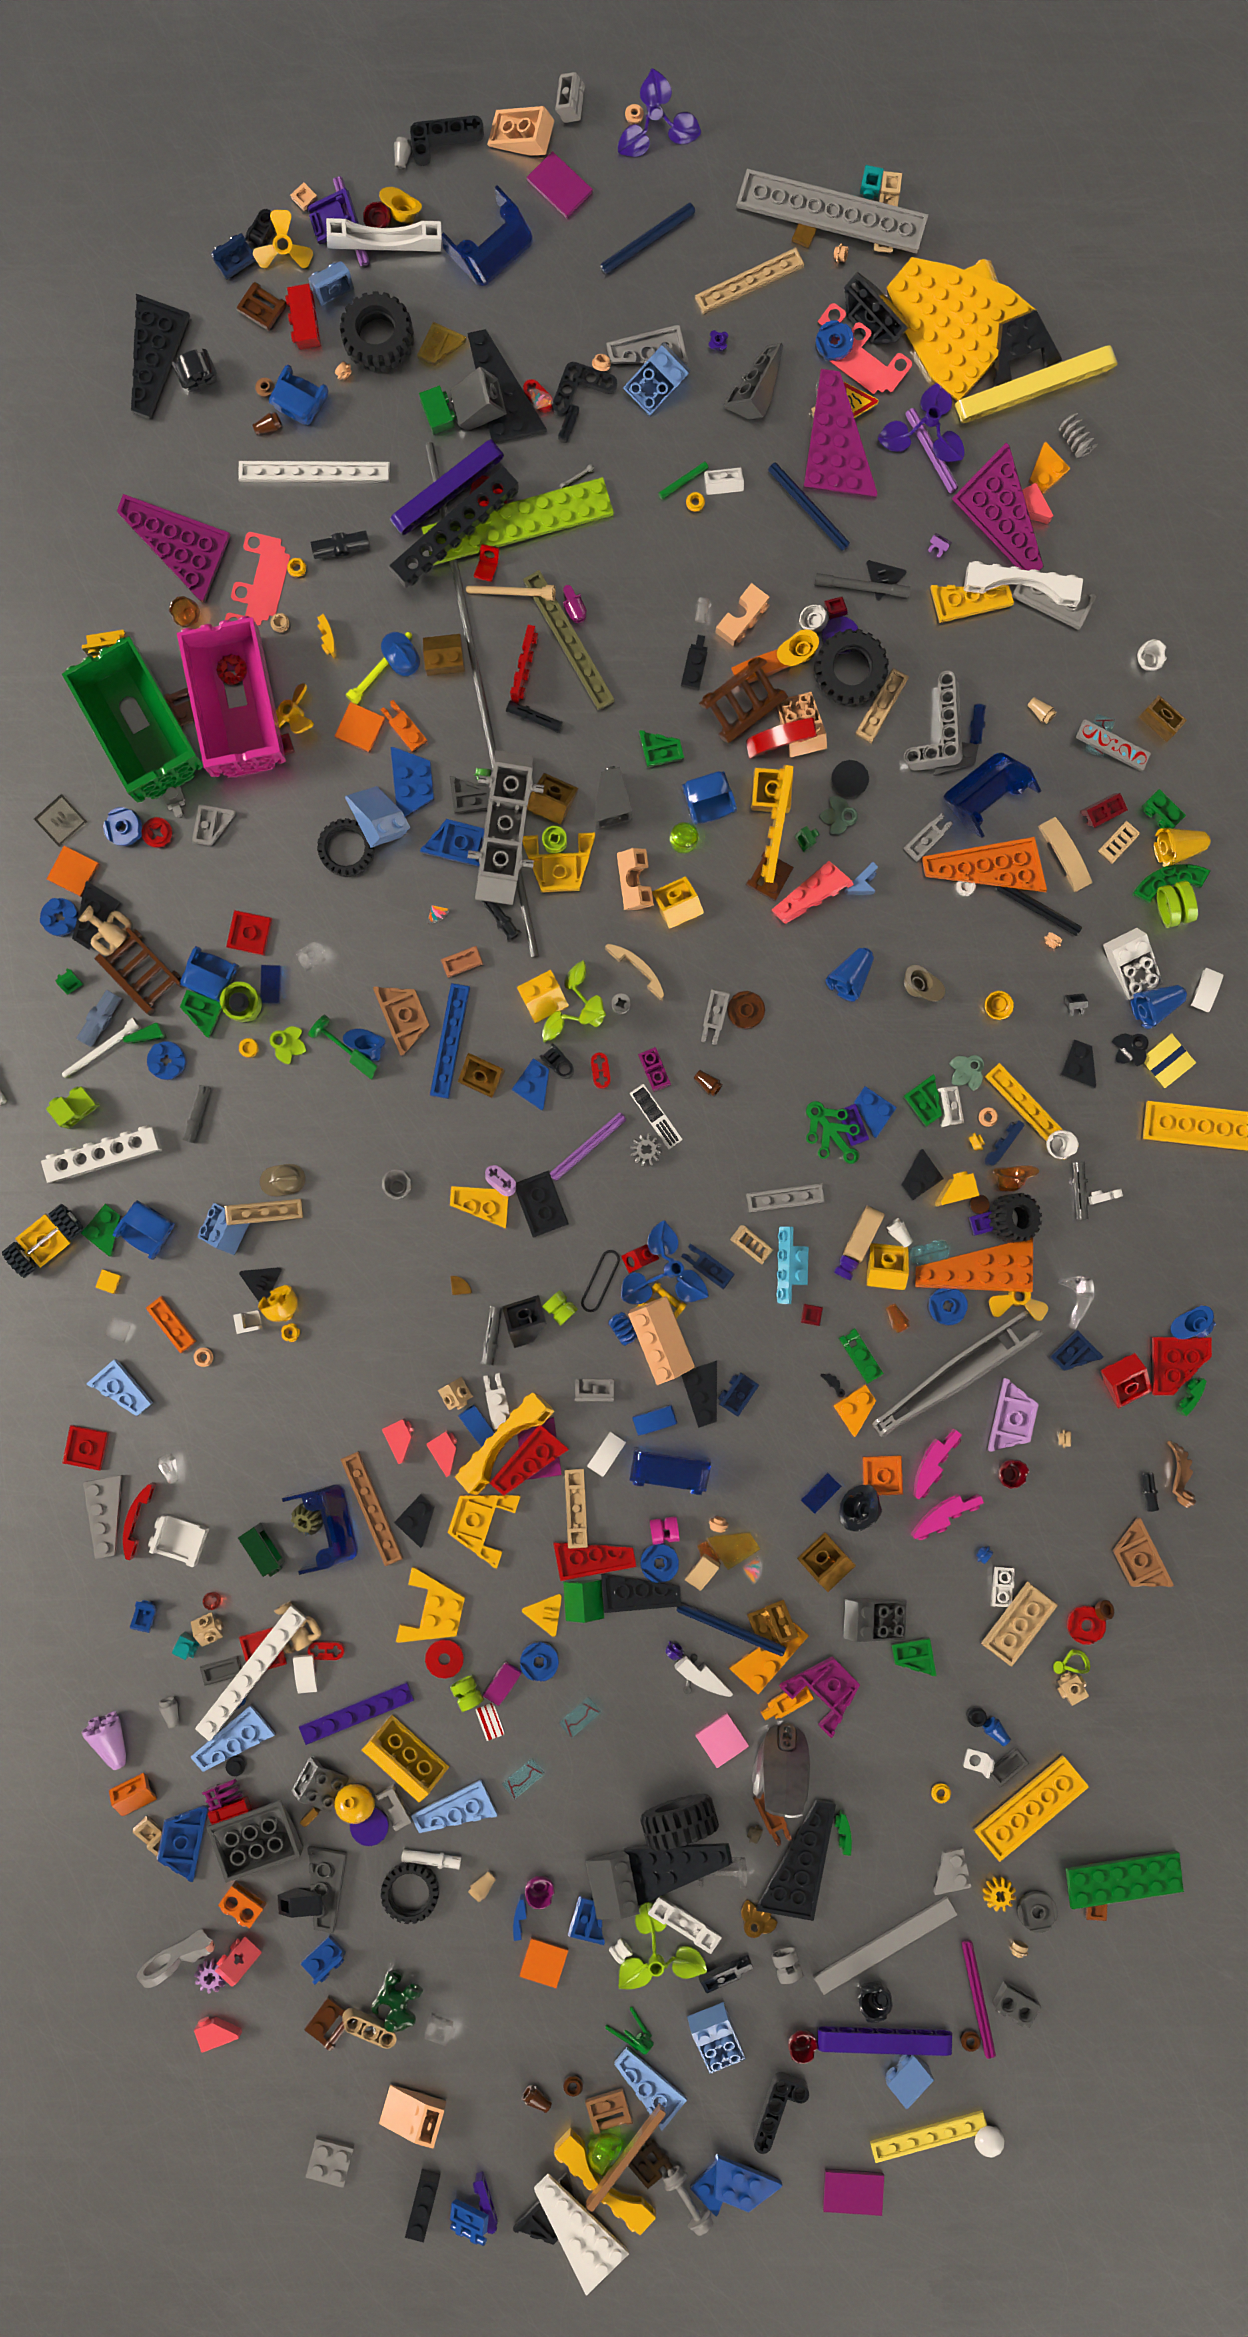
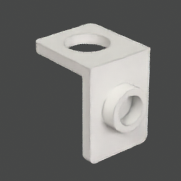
M968 1748L963 1765L964 1768L982 1772L986 1778H989L990 1773L994 1770V1759L988 1753ZM972 1755H978L981 1759L977 1766L970 1764L969 1760Z

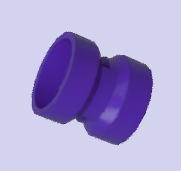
M842 1255L840 1266L835 1268L834 1273L851 1281L853 1277L852 1271L857 1269L859 1263Z

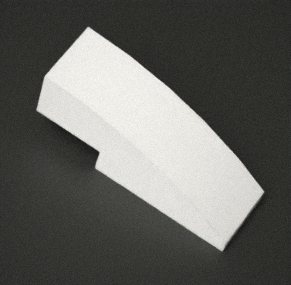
M684 1655L674 1665L676 1670L695 1685L718 1695L728 1697L733 1695L731 1690L705 1663L698 1668Z

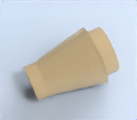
M1036 697L1028 704V707L1042 723L1048 724L1057 713L1054 707L1038 700Z
M487 1872L470 1886L471 1889L468 1893L478 1902L482 1899L484 1900L496 1878Z

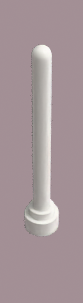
M132 1017L127 1021L124 1029L66 1069L62 1076L64 1078L70 1077L122 1040L123 1037L142 1029V1027Z

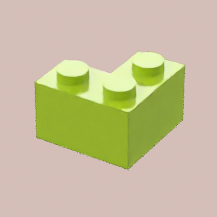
M77 1086L69 1092L70 1095L67 1098L55 1097L49 1102L46 1110L60 1127L71 1129L100 1106L85 1087Z

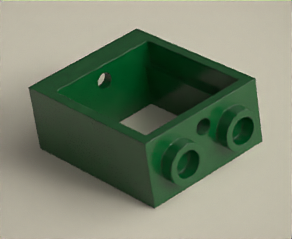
M261 1522L238 1537L262 1577L267 1574L271 1577L283 1568L281 1565L285 1560Z

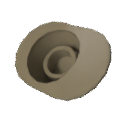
M911 965L907 968L904 983L910 995L923 997L928 1001L934 1002L940 1001L944 997L945 987L938 978L920 965Z
M295 1164L277 1165L269 1167L262 1172L260 1186L264 1193L269 1196L290 1195L299 1192L303 1188L306 1177L304 1171Z

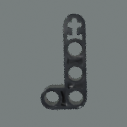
M472 115L413 123L410 127V134L416 164L425 166L430 162V147L477 142L483 139L484 127L482 119L479 116Z
M784 2072L774 2074L753 2134L754 2147L758 2153L766 2154L771 2150L787 2100L802 2104L809 2099L808 2085L805 2080ZM782 2081L785 2082L786 2085L784 2087H778L777 2083ZM798 2088L804 2089V2092L801 2094L795 2093ZM775 2100L780 2102L777 2106L770 2105ZM768 2119L773 2120L771 2125H766L764 2122Z

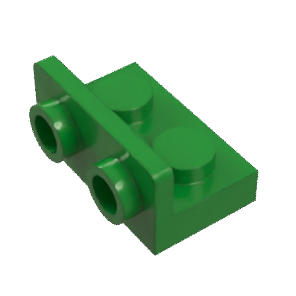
M1160 789L1142 805L1145 814L1151 818L1153 817L1158 822L1157 825L1160 829H1174L1186 816Z

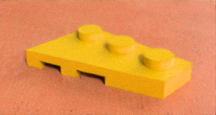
M451 1186L450 1206L506 1228L509 1196L500 1194L496 1189Z

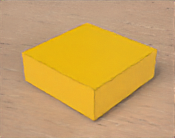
M102 1269L95 1287L115 1294L121 1275Z

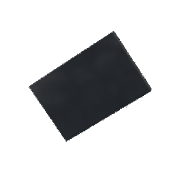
M549 1170L516 1182V1194L533 1238L569 1224Z

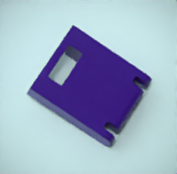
M346 188L307 207L308 212L311 213L309 217L315 236L318 237V244L327 243L326 218L347 219L359 224L350 193ZM345 203L347 205L350 216H345L342 205Z

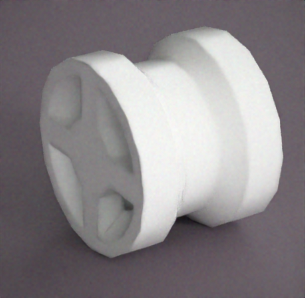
M622 1938L618 1940L615 1946L609 1948L611 1955L619 1964H622L627 1956L633 1954L631 1947Z

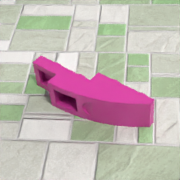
M953 1429L942 1443L934 1439L924 1454L914 1483L913 1496L918 1500L921 1497L925 1498L930 1492L929 1487L932 1483H937L943 1476L941 1474L943 1469L938 1464L943 1463L948 1458L950 1449L952 1447L955 1449L961 1442L960 1437L962 1434L957 1430Z
M956 1494L942 1501L918 1522L911 1532L912 1537L923 1540L928 1538L932 1532L941 1533L947 1530V1526L951 1525L948 1517L954 1519L961 1516L963 1511L969 1509L971 1512L979 1509L980 1505L984 1503L981 1495L976 1494L962 1500L960 1495Z

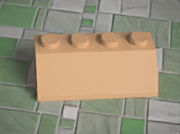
M667 1296L630 1310L628 1315L657 1385L673 1380L695 1368Z

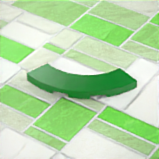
M1192 864L1166 866L1147 876L1136 887L1133 895L1150 903L1161 886L1188 881L1190 885L1201 888L1211 870Z

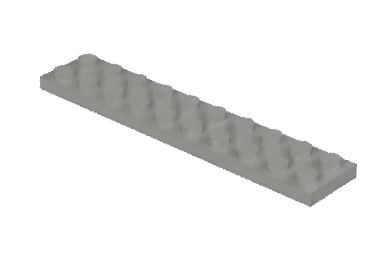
M751 169L746 170L736 204L737 208L916 254H918L928 220V214Z

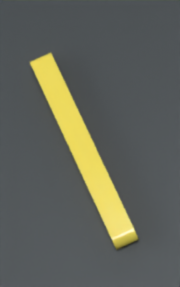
M1107 345L963 398L955 403V408L961 423H967L1114 368L1118 362L1111 345Z

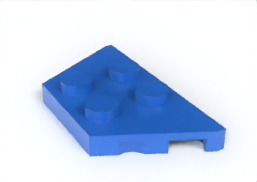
M391 747L396 806L406 817L434 800L430 760Z
M446 819L429 841L422 846L420 853L479 867V860L468 858V851L480 852L484 828Z
M207 1805L164 1820L157 1860L164 1866L171 1868L175 1873L185 1877L189 1882L194 1880L208 1810Z
M719 2154L715 2156L716 2171L714 2172L715 2184L713 2194L715 2199L750 2212L783 2185L781 2180Z

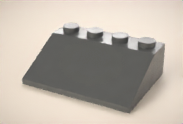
M281 1800L206 1827L225 1883L298 1858L303 1851L297 1830Z

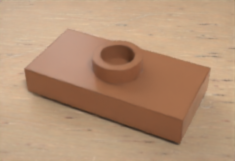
M477 946L441 959L448 978L483 965Z

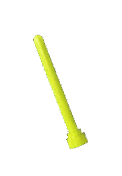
M411 632L404 634L409 640L412 638ZM385 657L357 688L354 687L345 694L352 703L357 705L362 700V693L389 664Z

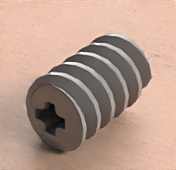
M1076 412L1061 423L1059 432L1064 433L1063 438L1068 439L1067 444L1072 445L1071 450L1073 452L1076 451L1075 456L1080 458L1093 451L1098 444L1091 445L1094 437L1087 439L1090 431L1083 432L1086 425L1079 426L1082 419L1075 420L1078 416Z

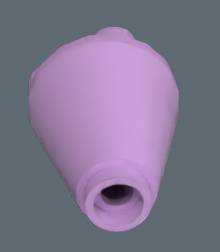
M116 1711L110 1712L102 1718L94 1717L88 1721L89 1725L82 1730L83 1738L112 1770L123 1767L126 1764V1751L121 1721Z

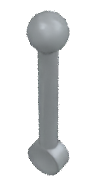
M588 465L587 469L570 480L561 483L560 488H565L586 473L593 472L594 467Z

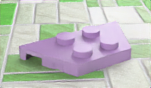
M1003 1378L988 1451L1008 1448L1031 1441L1038 1403L1007 1378Z

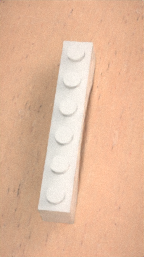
M326 218L327 249L441 251V221H420L398 228H374L363 226L347 219Z
M974 561L969 562L967 567L964 591L983 594L1001 585L1022 584L1042 591L1057 605L1077 607L1081 598L1083 579L1078 578L1076 575L1061 576L1056 572L1041 573L1035 569L1027 571L1021 570L1019 567L1006 568L1000 564L985 565L983 562Z

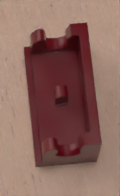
M1114 793L1080 812L1082 816L1087 817V825L1095 828L1126 812L1128 809L1121 793Z

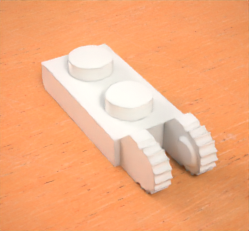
M500 1373L495 1374V1381L498 1389L491 1390L488 1376H483L493 1430L497 1429L500 1424L510 1417L505 1388H503Z

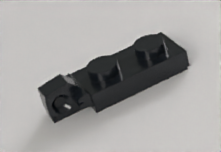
M698 634L696 645L691 644L681 682L682 687L700 689L708 653V647H704L705 636Z
M746 1955L698 1977L702 1987L708 1994L741 1979L742 1974L754 1968L749 1956Z

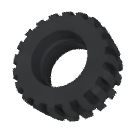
M373 291V294L370 295L366 292L362 294L361 298L355 297L352 299L353 304H348L345 307L346 313L341 315V338L347 355L351 357L355 364L359 362L361 368L366 369L369 367L372 372H376L377 369H381V372L387 371L386 368L388 367L396 368V363L398 362L403 363L406 360L405 355L408 356L411 352V346L414 343L411 317L405 305L400 303L399 299L395 296L390 298L389 293L383 292L382 295L378 291ZM373 320H385L395 328L392 336L380 344H370L360 338V332L367 323Z
M846 629L844 632L839 631L835 633L834 636L829 637L822 645L814 665L815 679L820 685L819 689L821 692H825L829 700L832 698L835 700V703H844L846 706H852V704L860 705L872 699L882 688L888 676L889 659L886 658L887 652L885 648L881 647L880 640H875L872 637L873 634L869 632L867 634L863 633L861 629L856 631ZM854 650L861 653L867 659L869 673L860 684L848 685L836 677L834 661L843 651Z
M708 1794L688 1795L661 1803L646 1810L640 1818L647 1846L655 1851L674 1849L697 1842L712 1835L719 1827L713 1801Z

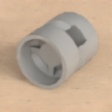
M795 1947L781 1948L772 1954L774 1965L778 1968L776 1972L781 1984L794 1983L803 1978L801 1965L797 1963L799 1958Z

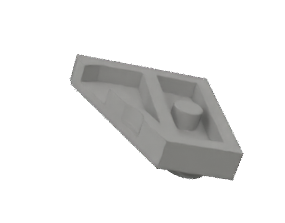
M962 1847L943 1851L936 1886L933 1890L935 1895L972 1888Z

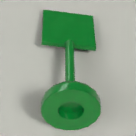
M326 1015L321 1016L310 1029L308 1036L317 1038L321 1033H324L351 1055L349 1062L372 1080L378 1066L356 1048L352 1051L327 1031L326 1027L330 1019Z

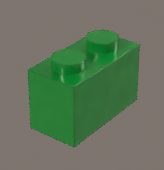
M439 385L420 392V401L433 435L455 428L453 422L455 414L452 408H448L449 398L446 391L442 392Z

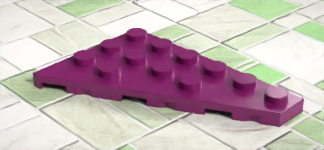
M821 369L804 487L877 497L875 483L840 371Z
M1005 443L960 489L952 500L1016 567L1027 571L1032 569L1041 571L1044 568L1012 452L1009 444Z
M123 494L117 513L201 602L205 603L231 536L230 533Z

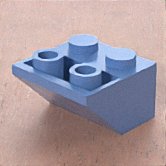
M213 1203L197 1237L219 1250L235 1255L249 1223L226 1226L225 1207Z

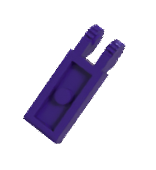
M482 2171L476 2173L473 2188L475 2194H479L480 2211L489 2215L487 2232L488 2234H493L497 2231L498 2219L487 2180Z

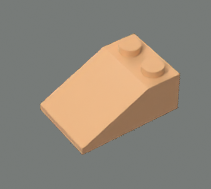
M544 106L496 110L487 145L529 156L546 155L554 119Z

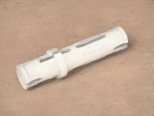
M403 1849L402 1862L438 1866L439 1869L445 1867L460 1870L461 1856L444 1855L443 1852L437 1854Z

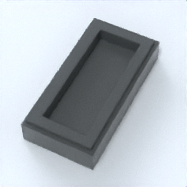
M239 1656L200 1666L204 1686L235 1678L242 1669Z
M1015 1747L994 1765V1770L990 1773V1777L1001 1788L1025 1768L1029 1762L1018 1748Z

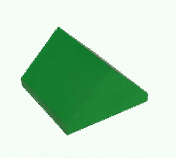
M602 1579L563 1582L566 1621L587 1623L604 1619Z

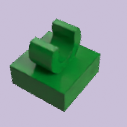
M806 826L794 836L803 852H805L817 843L815 839L820 834L817 829L810 831L808 826Z
M67 968V972L62 976L59 974L55 981L68 995L82 986L83 983L71 969Z

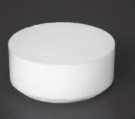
M958 881L956 884V890L961 896H970L976 889V883Z

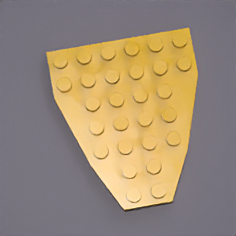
M911 257L886 287L892 304L902 313L909 327L905 331V335L931 380L938 383L957 402L968 394L998 359L999 323L1032 309L1036 310L1009 286L952 265Z

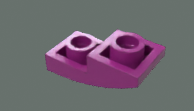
M656 1047L638 1054L653 1092L671 1085Z
M505 1661L495 1674L493 1681L483 1692V1697L499 1706L518 1680L522 1671Z

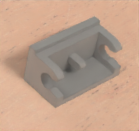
M575 1379V1401H614V1379Z
M395 1784L375 1795L395 1831L412 1823L411 1813Z

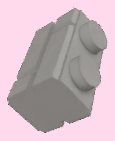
M576 72L561 74L559 78L555 110L563 122L566 123L581 119L585 84L580 80Z

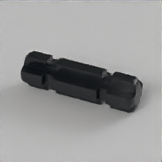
M574 404L570 405L562 424V430L558 434V439L563 442L568 441L569 434L579 413V407Z

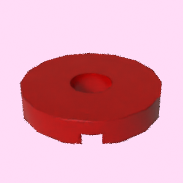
M1082 1605L1070 1612L1067 1619V1630L1076 1642L1083 1645H1091L1104 1636L1106 1620L1103 1621L1098 1618L1094 1607ZM1085 1620L1091 1621V1628L1088 1630L1082 1629V1622Z
M451 1639L435 1641L426 1652L425 1663L427 1669L438 1678L447 1679L453 1677L463 1666L464 1654L462 1648ZM441 1654H448L450 1661L446 1664L441 1663L439 1660Z

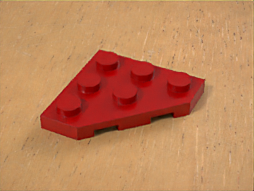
M1152 1337V1395H1174L1212 1357V1338L1191 1337L1188 1339H1178L1176 1337Z

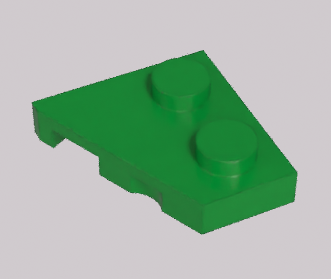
M643 730L639 731L647 768L684 759L680 739L668 738L660 734L655 735Z
M186 990L180 1008L203 1034L210 1038L222 1010L220 1002Z
M934 1074L903 1096L925 1127L942 1116Z
M104 1204L81 1234L111 1257L113 1255L114 1242L117 1238L113 1236V1233L122 1216L108 1204Z
M930 1638L891 1644L895 1665L920 1671L930 1676H937Z

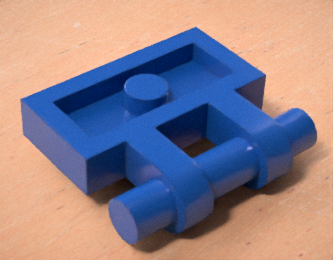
M455 2199L451 2204L450 2220L453 2222L450 2229L455 2231L456 2235L460 2237H467L471 2243L484 2246L487 2242V2238L484 2235L487 2233L489 2215Z

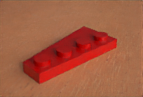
M540 1425L489 1484L504 1496L564 1454L569 1448L545 1427Z
M553 1542L560 1581L636 1567L633 1547L588 1544L587 1548H568V1543Z

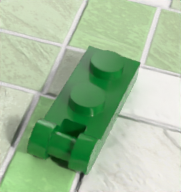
M855 1328L845 1337L843 1335L838 1338L867 1384L884 1374ZM855 1339L857 1344L851 1348L849 1343Z

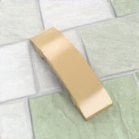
M883 171L879 202L898 207L902 173ZM874 243L875 252H893V247Z
M1054 817L1039 825L1038 827L1045 840L1051 844L1065 869L1066 877L1074 892L1092 884L1089 872L1079 851L1059 820Z
M607 944L605 950L618 962L625 957L651 981L647 988L662 1001L664 998L662 987L650 967L627 949Z
M584 1469L565 1470L568 1548H587Z

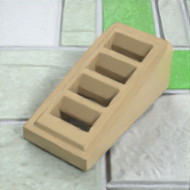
M1126 821L1098 852L1113 864L1140 835V832ZM1120 835L1127 843L1122 842L1117 836ZM1114 841L1116 844H1118V845L1121 847V849L1119 850V849H1118L1114 844H1112L1111 842ZM1106 848L1112 849L1116 855H1112Z
M743 1225L737 1229L730 1239L760 1264H763L774 1250ZM746 1233L745 1237L740 1242L739 1240ZM750 1237H751V1238H752V1241H751V1242L748 1244V1246L746 1247L745 1244L747 1243V1241H748V1240L750 1239ZM758 1242V1243H759L758 1246H757V1247L755 1248V1250L752 1252L751 1249H752V1248L754 1247V1245ZM762 1247H764L765 1250H764V1251L762 1252V1254L758 1257V1256H757L758 1252L762 1249Z

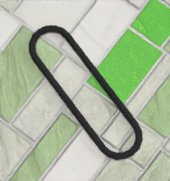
M607 1250L602 1254L582 1297L581 1306L586 1312H595L599 1308L619 1265L620 1256L614 1250ZM607 1253H614L617 1257V1262L599 1302L594 1309H587L584 1306V1300L603 1258Z

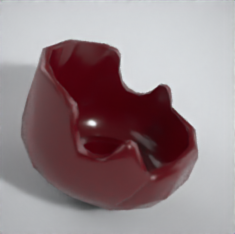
M381 201L372 202L366 206L363 212V222L368 227L388 228L391 223L390 210Z
M1009 1459L1003 1462L999 1468V1481L1010 1489L1019 1488L1026 1483L1029 1469L1022 1461Z
M798 2030L791 2035L788 2041V2049L792 2060L798 2064H806L814 2060V2053L818 2049V2044L813 2033L807 2030Z

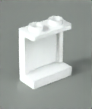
M166 1513L161 1518L158 1517L154 1527L157 1529L155 1536L152 1535L148 1547H151L149 1553H158L185 1562L190 1567L196 1566L209 1528Z

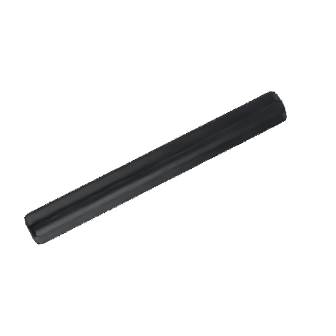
M997 886V891L1071 934L1077 936L1082 930V926L1016 888Z

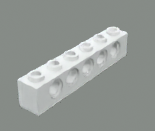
M149 1125L139 1127L138 1131L131 1133V1131L120 1133L118 1138L106 1137L101 1139L102 1142L98 1144L90 1142L84 1144L83 1148L78 1150L76 1148L64 1150L65 1154L58 1155L54 1153L47 1155L46 1159L41 1161L46 1181L53 1184L162 1151L156 1128H150ZM140 1137L142 1140V1144L140 1147L136 1148L134 1145V1141L136 1138ZM119 1143H122L124 1147L121 1153L116 1152V1146ZM103 1148L105 1156L99 1159L97 1153ZM82 1154H85L87 1158L84 1164L79 1162V1157ZM63 1160L68 1162V1167L65 1170L61 1168Z

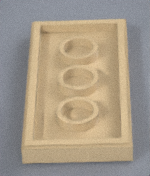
M1027 1581L981 1644L1012 1667L1057 1608L1058 1604Z

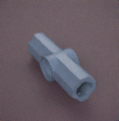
M106 989L97 1006H94L89 1011L86 1017L87 1022L76 1039L92 1047L101 1031H104L112 1020L111 1015L121 1001V998Z

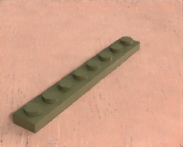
M540 570L523 579L527 588H542L548 585ZM532 596L597 710L599 711L615 702L557 599L547 601L542 596Z

